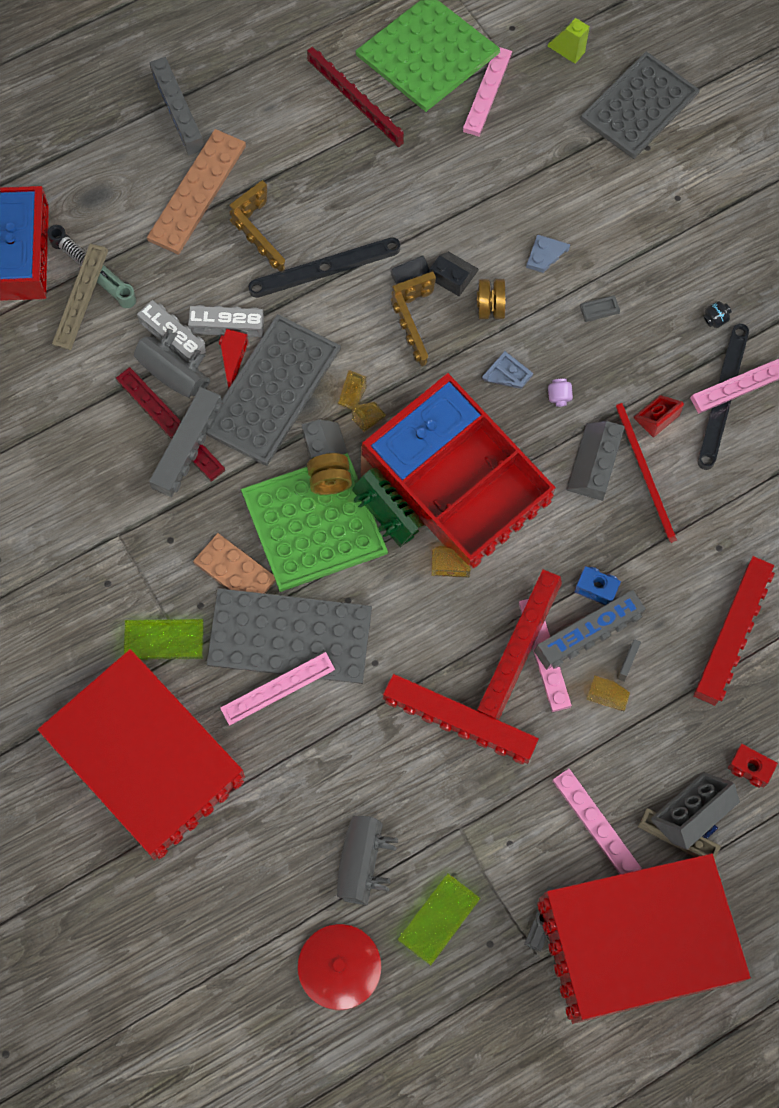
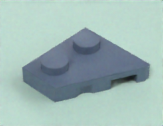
M537 235L526 268L544 273L551 264L559 260V257L564 252L569 251L570 244Z
M504 351L482 376V380L522 389L533 376V373Z

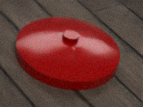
M345 924L326 926L310 936L300 952L298 959L300 983L306 994L315 1003L324 1008L338 1011L355 1008L364 1003L373 994L379 983L381 975L379 951L373 940L356 927Z

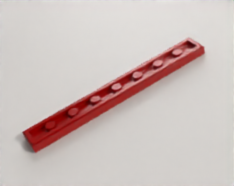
M623 403L617 404L616 409L623 426H625L624 429L669 542H675L677 538Z

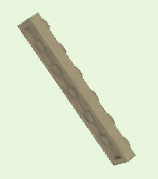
M90 243L52 343L54 346L71 351L109 251L107 248Z

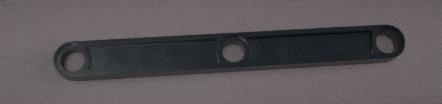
M390 237L254 279L248 285L249 293L255 298L263 297L395 256L400 252V241L397 238ZM394 243L397 245V248L391 250L387 246ZM327 264L330 268L327 271H323L320 269V266ZM259 285L262 289L259 292H254L252 287Z
M736 324L731 332L718 384L732 379L739 374L749 335V328L745 324ZM741 329L745 332V335L738 336L735 331ZM732 400L711 408L698 457V465L703 470L711 469L716 462ZM709 457L712 463L704 464L702 458Z

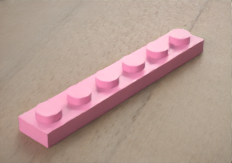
M499 47L500 53L489 62L463 127V132L480 137L511 58V50Z
M779 359L693 394L690 399L698 414L779 380Z
M529 599L519 601L521 613ZM544 621L532 647L533 652L539 643L550 638L546 621ZM534 652L551 711L555 712L571 708L572 705L560 667L556 669L551 667L546 670Z
M325 652L221 707V710L230 726L335 671V668Z
M568 769L554 778L552 782L617 872L625 874L641 870V866L571 770Z

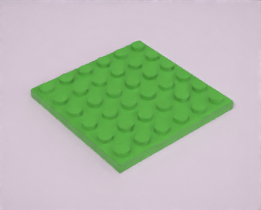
M420 0L355 52L357 57L427 112L500 53V48L440 1Z
M348 453L343 455L348 457V472L351 474L352 486L343 492L331 495L313 493L310 488L309 479L311 477L308 475L307 467L241 489L279 592L388 554L374 516L365 505L362 508L358 507L362 502L354 503L356 495L352 489L359 480Z

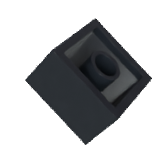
M449 251L439 255L430 267V272H434L436 277L435 283L457 296L462 294L479 271L477 267Z

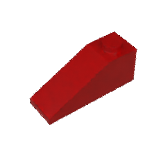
M226 329L225 334L220 337L219 345L222 350L229 389L238 375L249 342L247 334Z

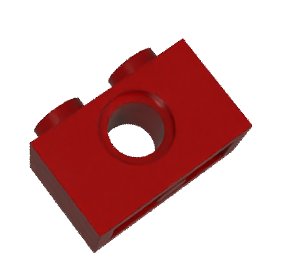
M741 744L727 769L731 770V773L739 778L744 777L750 780L749 782L753 786L764 788L769 783L778 763ZM748 763L756 767L755 772L748 769Z

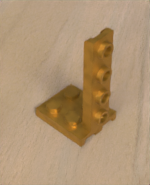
M262 180L229 205L232 209L230 211L232 217L230 222L239 231L242 230L246 234L247 240L257 246L258 252L269 259V263L274 269L277 268L279 271H283L285 269V259L248 219L253 211L257 208L261 209L267 202V184Z
M434 272L392 286L394 291L391 294L393 297L391 302L394 312L398 313L401 318L399 319L402 330H406L407 342L409 346L412 345L414 359L416 362L419 361L421 367L427 364L428 354L406 303L414 301L415 298L427 297L432 294L436 280Z

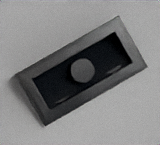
M422 255L392 268L391 276L397 285L430 272L425 257Z

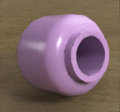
M567 379L552 380V383L548 385L549 401L556 403V407L567 406V402L573 399L571 383L567 382Z

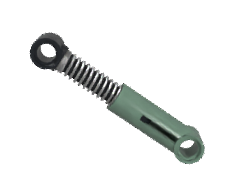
M52 225L47 231L52 247L62 249L82 266L86 252L70 239L63 226ZM103 265L97 283L111 294L121 307H133L136 304L133 287L125 284Z

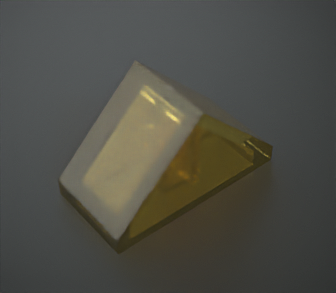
M351 370L348 371L338 402L339 405L354 411L356 410L367 388L366 376Z
M375 402L352 407V420L363 432L386 416Z

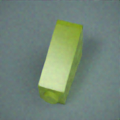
M575 18L550 41L548 47L575 64L585 53L590 26Z

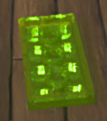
M125 620L124 654L131 649L140 660L203 659L204 620Z
M447 873L398 938V941L431 966L481 898Z

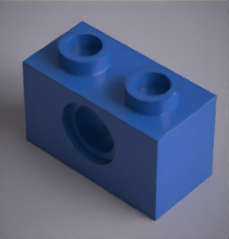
M585 566L575 593L607 605L613 602L621 581L613 575L601 573L597 568ZM599 582L603 587L597 588L594 583Z

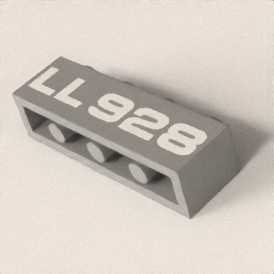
M152 300L137 313L139 323L160 341L167 328L173 330L172 333H177L178 335L175 337L170 348L185 361L189 362L195 349L200 350V354L206 353L203 339L199 336H194L191 329L186 325L180 324L175 315L167 313L162 304H157Z
M190 306L188 326L192 334L224 335L226 329L245 333L248 337H263L264 312L263 309L255 307L245 309L240 307L224 308L222 306Z

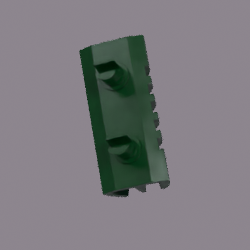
M373 468L366 472L353 487L352 491L356 495L354 503L362 502L358 507L362 508L365 505L381 524L379 532L386 531L383 537L390 535L399 547L415 538L414 535L419 533L418 529L426 526L378 468Z

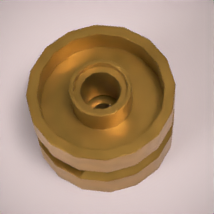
M479 279V291H477L479 319H489L490 308H492L495 319H505V279H495L492 291H490V281L488 279Z
M329 453L316 456L308 461L307 469L308 475L311 477L309 480L313 493L319 495L337 494L352 486L351 474L348 472V457L345 455Z

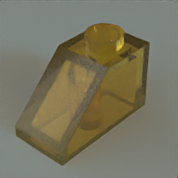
M446 546L433 548L431 576L470 578L471 567L453 549Z
M594 675L586 700L624 712L630 692L614 681Z

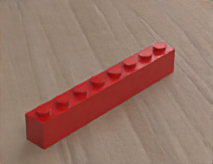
M752 556L697 685L694 697L714 706L718 701H723L726 690H723L725 684H730L733 673H731L732 667L738 665L741 657L738 656L739 650H743L748 639H745L746 633H750L754 626V622H752L753 616H757L761 609V605H758L760 599L764 600L768 589L765 588L767 582L771 583L775 575L772 572L773 564L755 556Z
M542 569L477 709L479 712L494 719H500L561 587V576Z
M395 674L392 675L383 694V700L389 706H399L409 715L417 714L427 723L432 724L434 722L439 724V727L445 731H455L459 737L466 740L469 738L475 740L477 745L487 748V746L495 749L494 752L501 756H511L519 764L529 763L539 738Z

